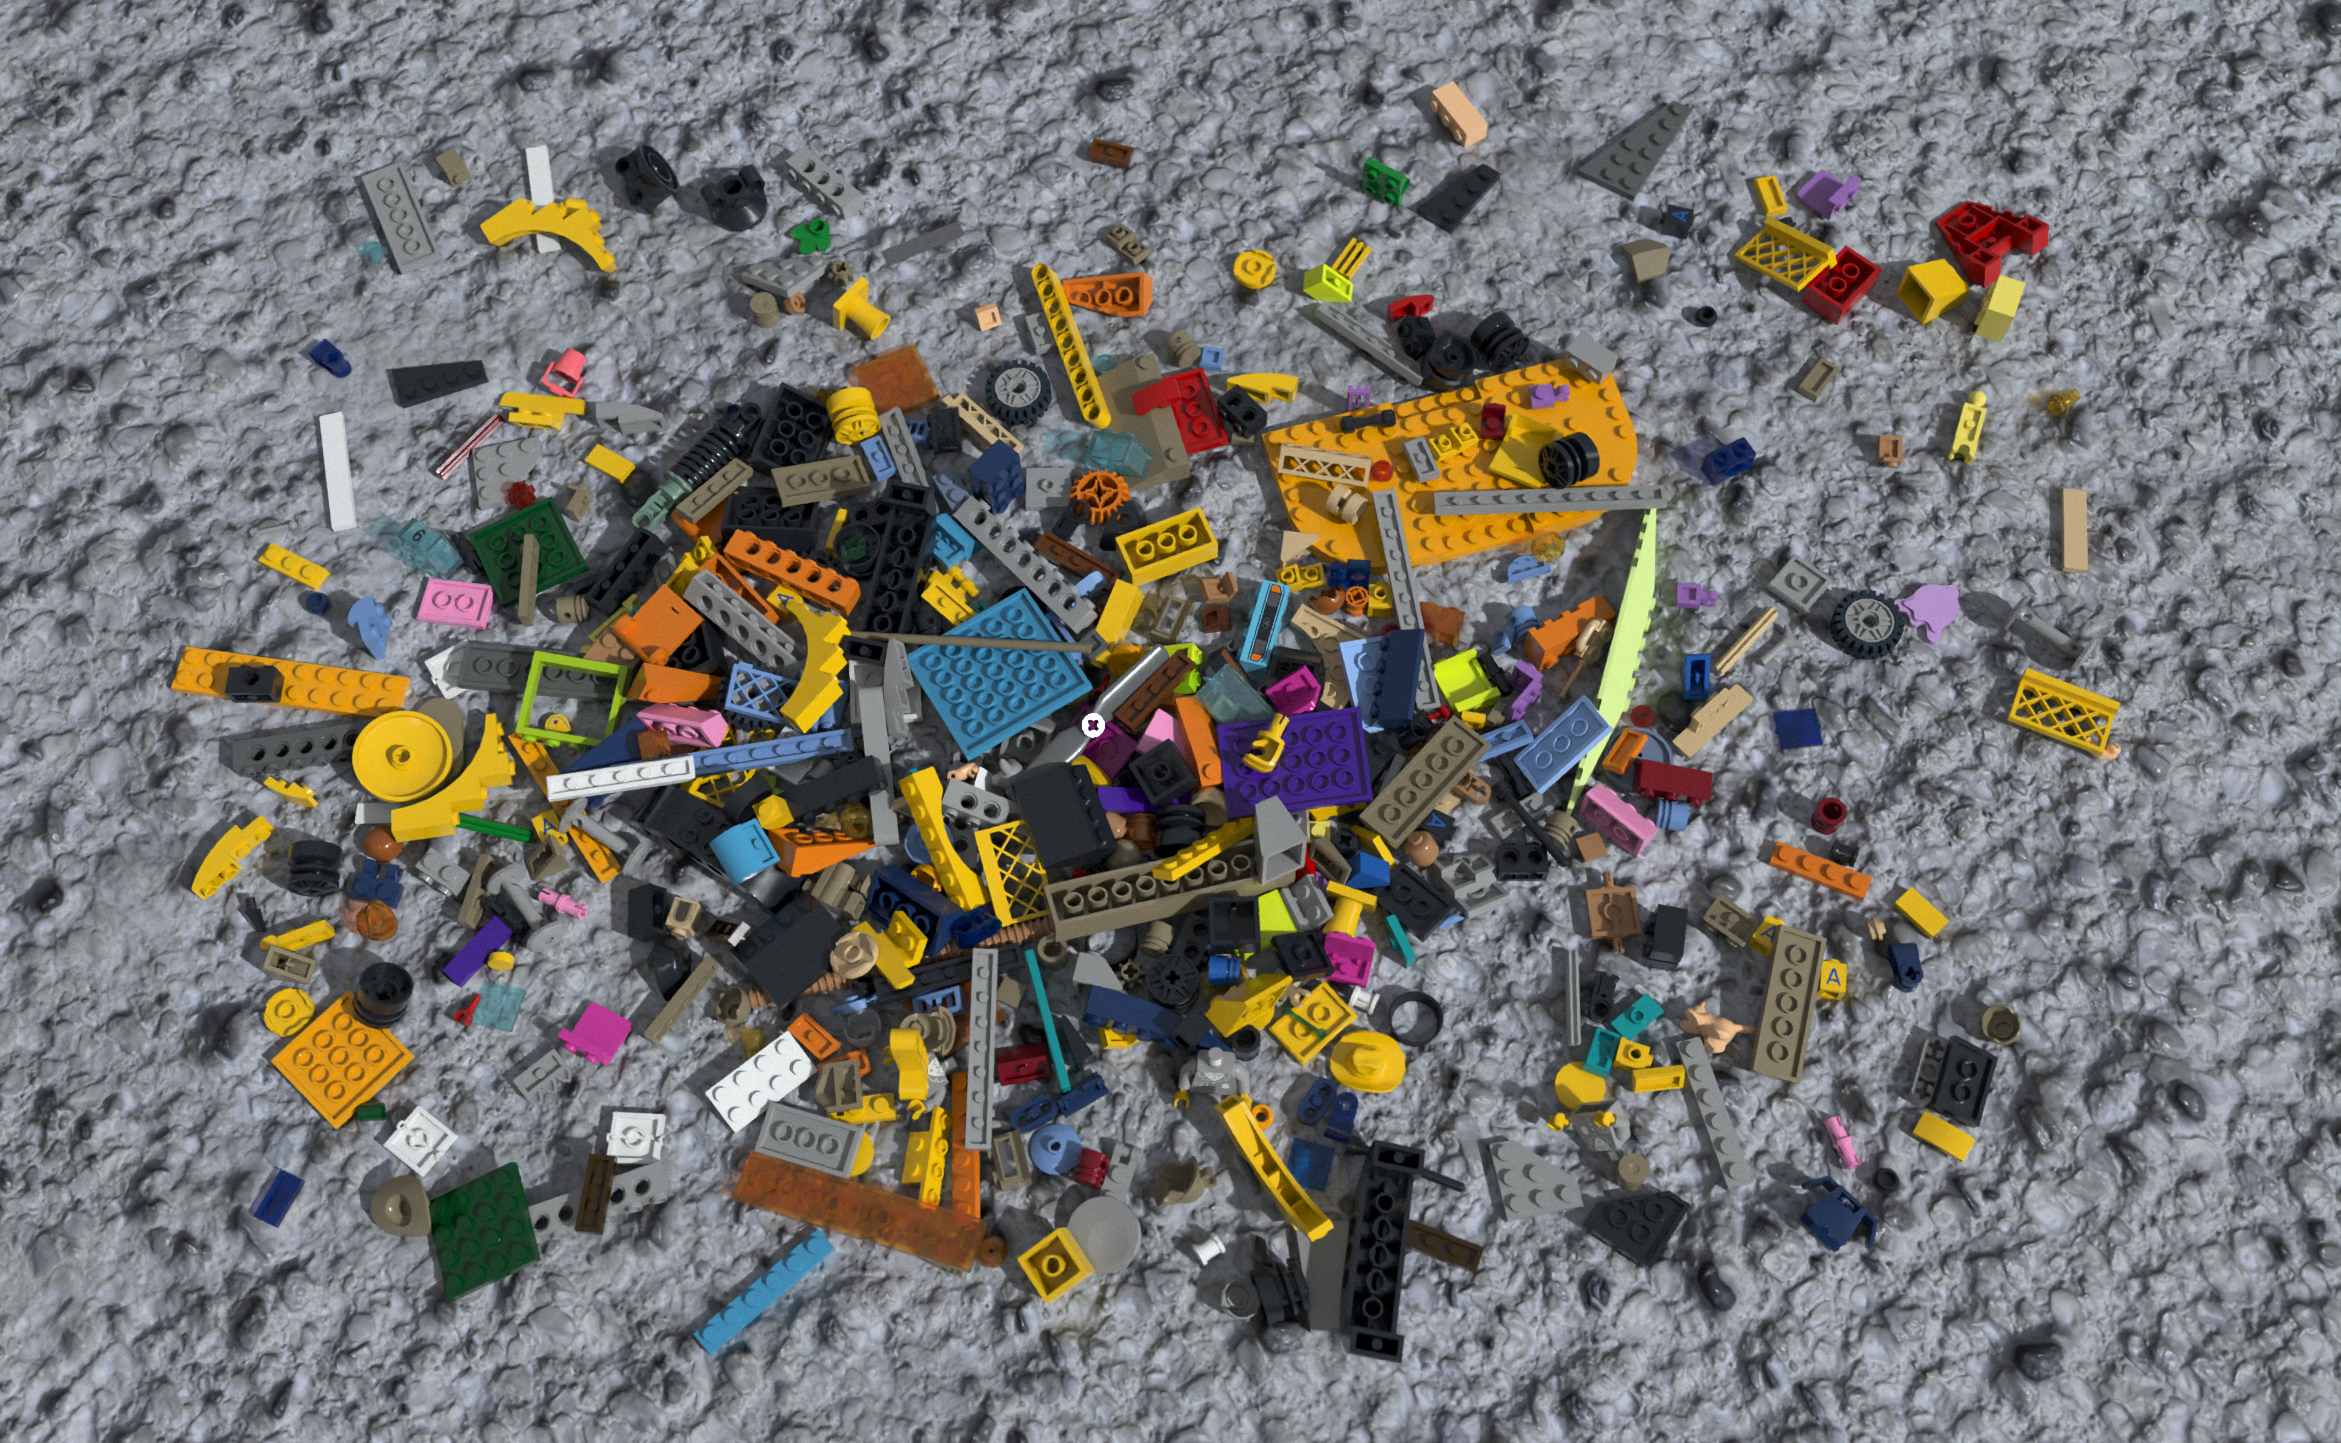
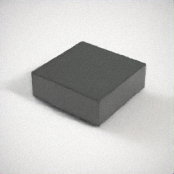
M1094 628L1077 642L1092 644V652L1085 653L1092 662L1110 647Z

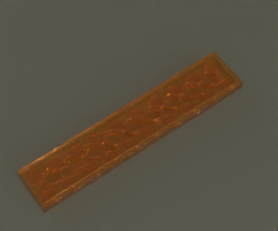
M752 1150L731 1198L734 1202L967 1273H971L988 1226V1222L980 1218Z

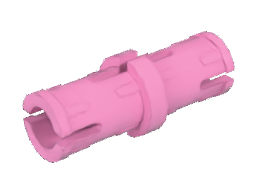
M547 887L542 889L546 894L543 892L539 894V902L554 907L559 913L565 912L579 920L584 919V916L581 914L586 916L588 913V906L572 900L570 895H561Z
M1839 1116L1825 1120L1823 1123L1833 1141L1831 1145L1834 1150H1837L1845 1170H1851L1860 1166L1861 1162L1851 1144L1853 1142L1852 1138L1848 1137Z

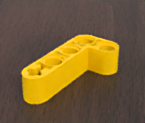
M892 1028L890 1032V1049L900 1071V1100H926L929 1060L918 1028Z

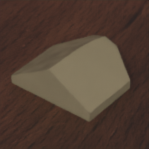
M1646 239L1621 247L1637 283L1665 275L1670 257L1666 244Z
M858 1059L823 1065L822 1072L815 1085L816 1101L828 1113L863 1108V1086Z

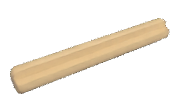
M1772 607L1767 608L1714 665L1713 671L1717 675L1723 676L1776 620L1778 612Z

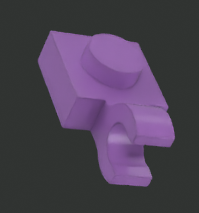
M1552 384L1529 386L1528 390L1531 410L1554 408L1555 402L1569 401V385H1561L1553 390Z
M1678 582L1676 607L1699 609L1700 603L1708 607H1715L1718 591L1701 590V584Z

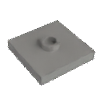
M1071 467L1026 468V511L1065 510L1070 503L1069 496L1070 488L1072 487Z
M1794 553L1768 583L1766 588L1805 615L1833 580Z

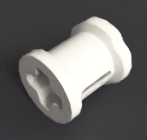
M1356 985L1348 1006L1353 1007L1355 1005L1367 1010L1368 1014L1372 1015L1380 994L1376 993L1373 995L1361 990L1360 986Z
M1214 1232L1210 1233V1237L1200 1244H1193L1191 1246L1203 1266L1218 1253L1223 1254L1226 1252L1222 1242Z

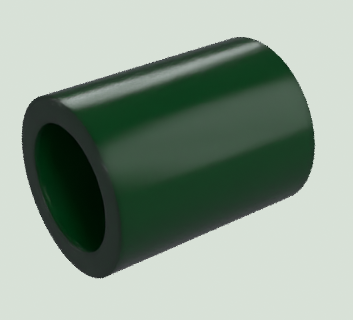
M384 1102L359 1104L357 1109L358 1120L360 1122L384 1120L386 1117Z

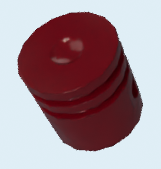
M1833 797L1821 800L1811 816V825L1814 830L1823 835L1835 833L1846 818V806L1842 801Z
M1082 1148L1071 1179L1085 1187L1100 1189V1183L1103 1182L1102 1177L1105 1176L1110 1158L1098 1151Z

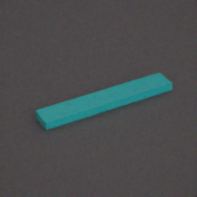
M1031 949L1025 951L1024 955L1062 1095L1065 1096L1072 1092L1035 953Z

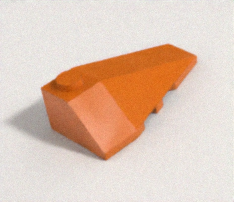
M1145 272L1063 280V290L1069 304L1124 318L1145 316L1153 301V279Z
M643 662L627 694V699L649 703L715 700L723 677Z
M1198 695L1175 698L1174 704L1187 763L1199 781V784L1193 787V792L1211 786L1224 787L1218 732Z
M797 828L769 829L768 833L770 842L781 859L777 866L791 877L812 874L875 847V841L863 833L835 831L833 835L820 832V830H811V834L798 833L799 830Z

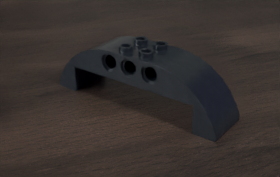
M888 479L882 502L891 510L858 631L911 634L933 558L937 525L936 502L931 487ZM845 635L842 645L844 652L842 656L846 660L885 667L888 642Z
M669 784L657 786L629 820L628 824L647 837L651 833L732 884L709 843L738 824L684 790ZM775 864L735 887L757 900L761 910L772 917L804 892L802 887L807 879L803 875L791 877Z
M1374 1140L1365 1158L1353 1200L1341 1288L1340 1330L1342 1343L1347 1354L1398 1364L1402 1363L1405 1336L1396 1334L1413 1182L1423 1176L1426 1150Z

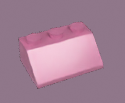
M656 703L639 711L637 715L655 739L711 749H718L728 727L722 714L715 710L702 711L692 706L687 708L679 707L673 703Z
M1602 784L1597 785L1586 793L1579 811L1582 816L1635 858L1654 839L1658 830L1649 818H1643L1630 803H1624L1611 788H1605Z

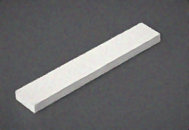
M547 145L526 148L532 201L537 206L538 211L549 203L555 202ZM536 234L540 253L561 250L560 235Z
M342 412L319 416L331 526L334 532L355 528L357 523L344 415Z
M693 755L546 777L549 802L696 781Z

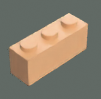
M1454 81L1432 91L1430 101L1432 111L1439 115L1444 126L1451 130L1455 140L1460 142L1464 148L1486 138L1487 122Z

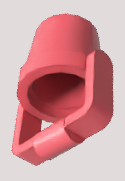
M567 348L557 363H550L542 379V384L549 388V391L561 397L563 395L567 398H574L584 380L580 375L586 362V357L576 350ZM550 371L567 382L577 384L573 393L546 381Z

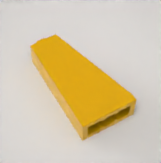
M1119 579L1116 580L1096 628V631L1110 647L1094 662L1090 660V665L1102 669L1103 666L1109 668V656L1116 646L1123 643L1145 598L1138 586Z

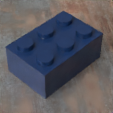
M1000 439L968 468L971 489L977 501L983 499L991 507L988 511L992 514L995 512L997 514L1004 513L1009 503L1019 498L1024 491L1019 453Z

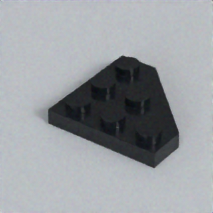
M1669 1190L1648 1195L1642 1194L1625 1197L1614 1201L1597 1202L1582 1226L1650 1271L1691 1204Z

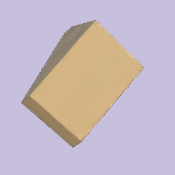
M1284 531L1280 568L1295 565L1310 555L1312 551L1308 547L1318 541L1319 536L1311 533Z

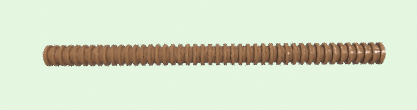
M1046 916L1044 920L1037 918L1036 922L1029 920L1027 924L1021 922V925L1014 924V927L1011 928L1010 926H1006V929L1001 927L998 931L992 929L990 933L984 931V934L976 933L974 937L972 935H969V938L963 936L961 940L955 938L953 942L949 941L935 958H931L923 953L920 963L907 969L911 970L970 955L973 948L993 949L1016 942L1019 943V946L1022 945V942L1029 944L1030 940L1037 942V939L1053 934L1050 920ZM873 965L870 971L861 977L877 979L884 976ZM832 969V971H829L799 995L798 998L802 999L804 995L810 997L812 993L818 995L820 991L822 994L826 990L831 992L833 988L839 990L841 986L847 988L849 984L855 983V978H843ZM757 987L755 990L752 988L748 989L747 993L753 1010H757L759 1006L764 1008L767 1004L772 1006L773 1002Z

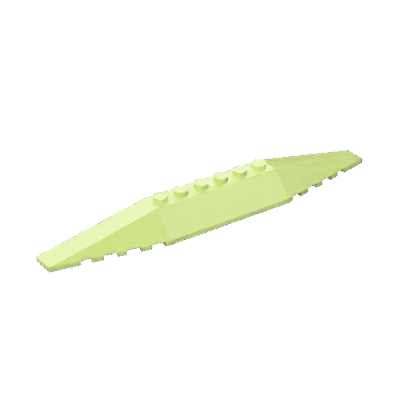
M1656 508L1645 509L1618 610L1619 614L1594 702V706L1614 730L1622 712L1627 713L1631 699L1626 698L1628 691L1632 692L1636 679L1632 678L1633 671H1638L1641 661L1637 654L1638 651H1643L1646 638L1642 637L1643 631L1648 632L1651 618L1647 617L1648 611L1653 612L1656 598L1652 597L1655 583ZM1614 730L1579 760L1565 813L1571 815Z

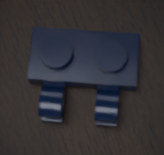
M366 859L363 866V876H355L348 898L353 901L397 910L405 888L402 884H399L404 870L400 869L399 865L389 863L386 870V881L376 878L380 872L381 865L376 864V860Z

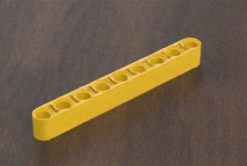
M1039 263L1032 269V278L1083 417L1095 428L1104 429L1110 424L1111 415L1059 276L1047 264Z

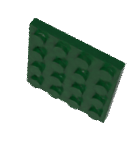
M552 496L468 534L504 609L519 603L523 558L520 553V545L524 543V535L534 534L540 545L536 594L589 570Z
M507 1163L429 1201L431 1230L448 1301H456L541 1261L517 1163Z

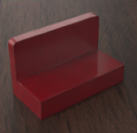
M1044 1041L996 1050L1001 1086L1051 1078Z

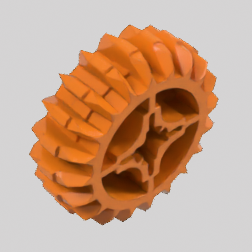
M1097 467L1096 472L1092 473L1088 469L1087 475L1080 473L1079 480L1074 479L1073 486L1070 488L1069 502L1074 499L1087 500L1091 506V512L1085 523L1090 520V524L1094 526L1096 522H1099L1102 527L1104 522L1108 521L1119 506H1124L1123 503L1129 501L1130 492L1128 484L1124 483L1122 476L1117 477L1115 471L1109 474L1107 468L1104 472H1100ZM1099 492L1101 493V502H1099V499H1098V497H1099L1098 493H1099ZM1077 503L1075 512L1081 516L1084 508L1082 504Z

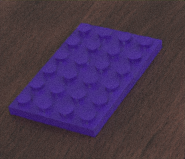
M1360 706L1286 716L1289 719V723H1287L1280 737L1285 743L1284 749L1274 769L1267 773L1251 769L1242 762L1245 754L1249 753L1254 756L1262 755L1259 749H1251L1250 746L1253 742L1259 740L1257 738L1259 731H1268L1274 718L1217 725L1228 820L1254 817L1255 804L1276 795L1288 812L1373 801Z

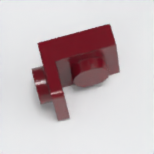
M1498 403L1483 404L1480 439L1503 440L1506 405Z

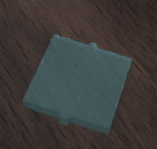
M487 982L472 1023L489 1027L492 1031L499 1029L512 1032L526 991L512 988L508 984L503 986Z

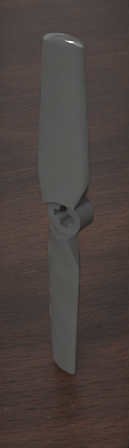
M1156 644L1099 696L1091 711L1082 715L1078 724L1059 732L1013 783L1063 766H1069L1084 751L1090 738L1099 736L1104 730V723L1115 718L1114 714L1170 658L1164 646ZM1088 720L1095 721L1094 730L1087 729L1089 727ZM1011 784L1005 792L1009 800L1017 802Z

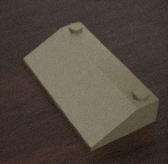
M1154 353L1132 358L1097 377L1111 415L1110 424L1105 430L1119 475L1124 479V483L1128 484L1129 492L1190 477V463L1171 405L1165 409L1158 406L1142 416L1136 414L1131 394L1163 381Z

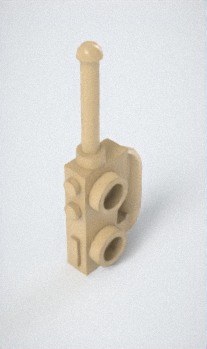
M1597 617V619L1589 621L1578 637L1576 652L1574 653L1579 658L1578 665L1562 691L1559 692L1558 695L1561 699L1566 697L1567 692L1583 667H1586L1587 664L1591 666L1593 662L1597 661L1604 644L1612 639L1614 628L1604 619Z

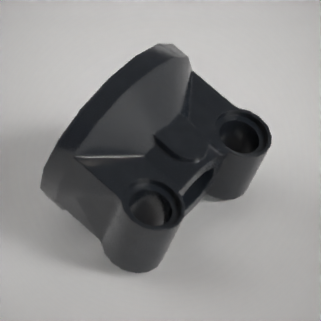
M645 142L638 144L633 152L619 158L615 164V171L624 177L632 191L628 199L630 205L644 214L653 213L660 203L680 190L678 178L668 162L656 149Z
M746 165L739 171L738 175L726 176L721 179L719 184L708 183L700 190V194L708 206L712 221L724 230L742 232L752 229L761 223L767 214L768 202L764 191L765 181L754 165Z

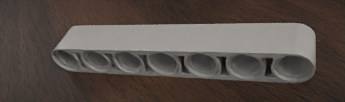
M882 685L858 688L865 757L873 755L880 759L888 786L883 788L882 792L870 796L875 847L900 844L897 814L891 808L892 800H895Z

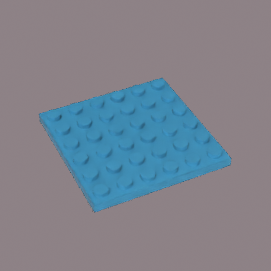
M1026 588L1019 590L941 635L1062 642ZM925 644L907 655L912 673L968 761L1093 689L1070 652Z

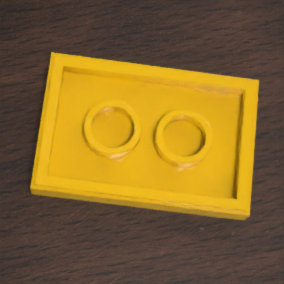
M1324 980L1310 992V997L1305 996L1300 1000L1304 1008L1293 1006L1269 1027V1032L1302 1067L1358 1018V1015Z

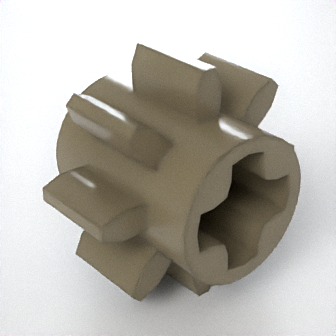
M837 260L833 266H829L831 271L828 273L829 279L834 281L836 287H847L851 282L855 281L853 276L856 274L854 266L850 267L849 261Z
M1131 959L1125 965L1119 963L1121 973L1115 974L1118 980H1122V987L1130 988L1131 992L1134 991V987H1143L1141 978L1147 977L1146 971H1140L1142 963H1132ZM1129 972H1133V978L1128 977Z

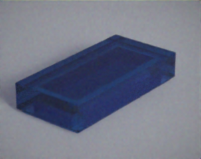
M280 1170L253 1217L279 1228L304 1186L305 1181Z

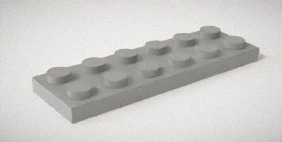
M400 161L361 176L402 275L442 260L441 252L402 162Z

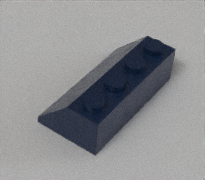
M1425 629L1391 630L1385 637H1382L1379 646L1382 656L1376 666V673H1379L1378 682L1376 681L1373 687V695L1376 696L1375 703L1372 704L1369 717L1372 718L1371 726L1399 732L1413 720Z
M635 716L557 775L608 768L614 764L660 758L665 754V751L650 731ZM614 793L585 797L587 798L585 808L589 811L600 806L605 798Z
M896 864L874 870L863 912L889 929L894 911H903L928 939L923 953L931 958H935L958 932L964 909Z

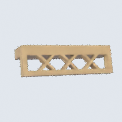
M963 392L955 399L949 395L942 399L943 407L959 406L961 427L986 449H989L998 439L1004 443H1012L1015 446L1013 450L1017 453L1024 449L1022 443ZM964 401L969 406V411H966L959 404ZM974 417H982L984 424H981ZM989 430H997L999 432V438H997Z
M1283 442L1277 473L1367 487L1373 456ZM1285 456L1294 457L1299 465L1293 469L1283 468ZM1310 460H1316L1322 468L1313 473L1309 472L1304 464ZM1335 463L1339 464L1344 472L1339 476H1332L1327 468ZM1355 467L1366 468L1364 481L1354 479L1349 472Z

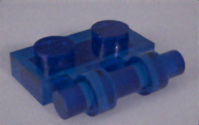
M1347 559V564L1333 561L1328 567L1327 585L1330 589L1335 586L1345 585V589L1360 586L1368 590L1371 560Z

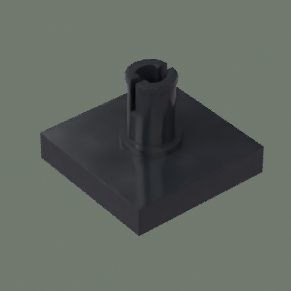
M1315 929L1276 935L1270 940L1285 974L1293 978L1291 983L1332 976L1335 972Z

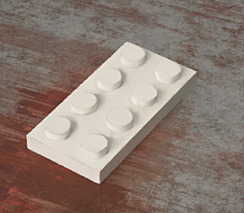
M787 1030L707 1090L705 1094L732 1130L737 1133L769 1108L770 1102L776 1103L818 1070Z

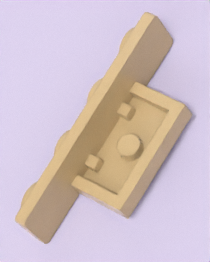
M1735 684L1730 690L1724 688L1720 693L1715 691L1707 699V704L1703 708L1698 706L1691 713L1690 717L1692 719L1689 726L1673 740L1672 745L1685 757L1691 758L1752 703L1753 697L1738 684Z

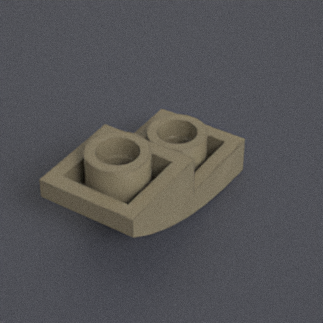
M1119 223L1105 234L1108 242L1134 266L1151 254L1149 247L1137 240L1134 232L1122 223Z

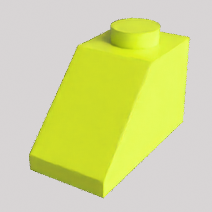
M1323 263L1305 272L1303 291L1317 301L1351 302L1353 283Z

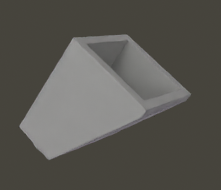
M1277 795L1269 799H1263L1258 804H1255L1253 835L1259 883L1262 886L1304 867L1307 837Z

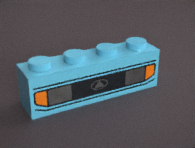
M1263 580L1261 588L1257 587L1254 601H1257L1255 608L1251 607L1248 620L1251 623L1249 628L1245 627L1242 637V641H1245L1244 647H1239L1236 657L1246 672L1267 677L1290 598V586Z

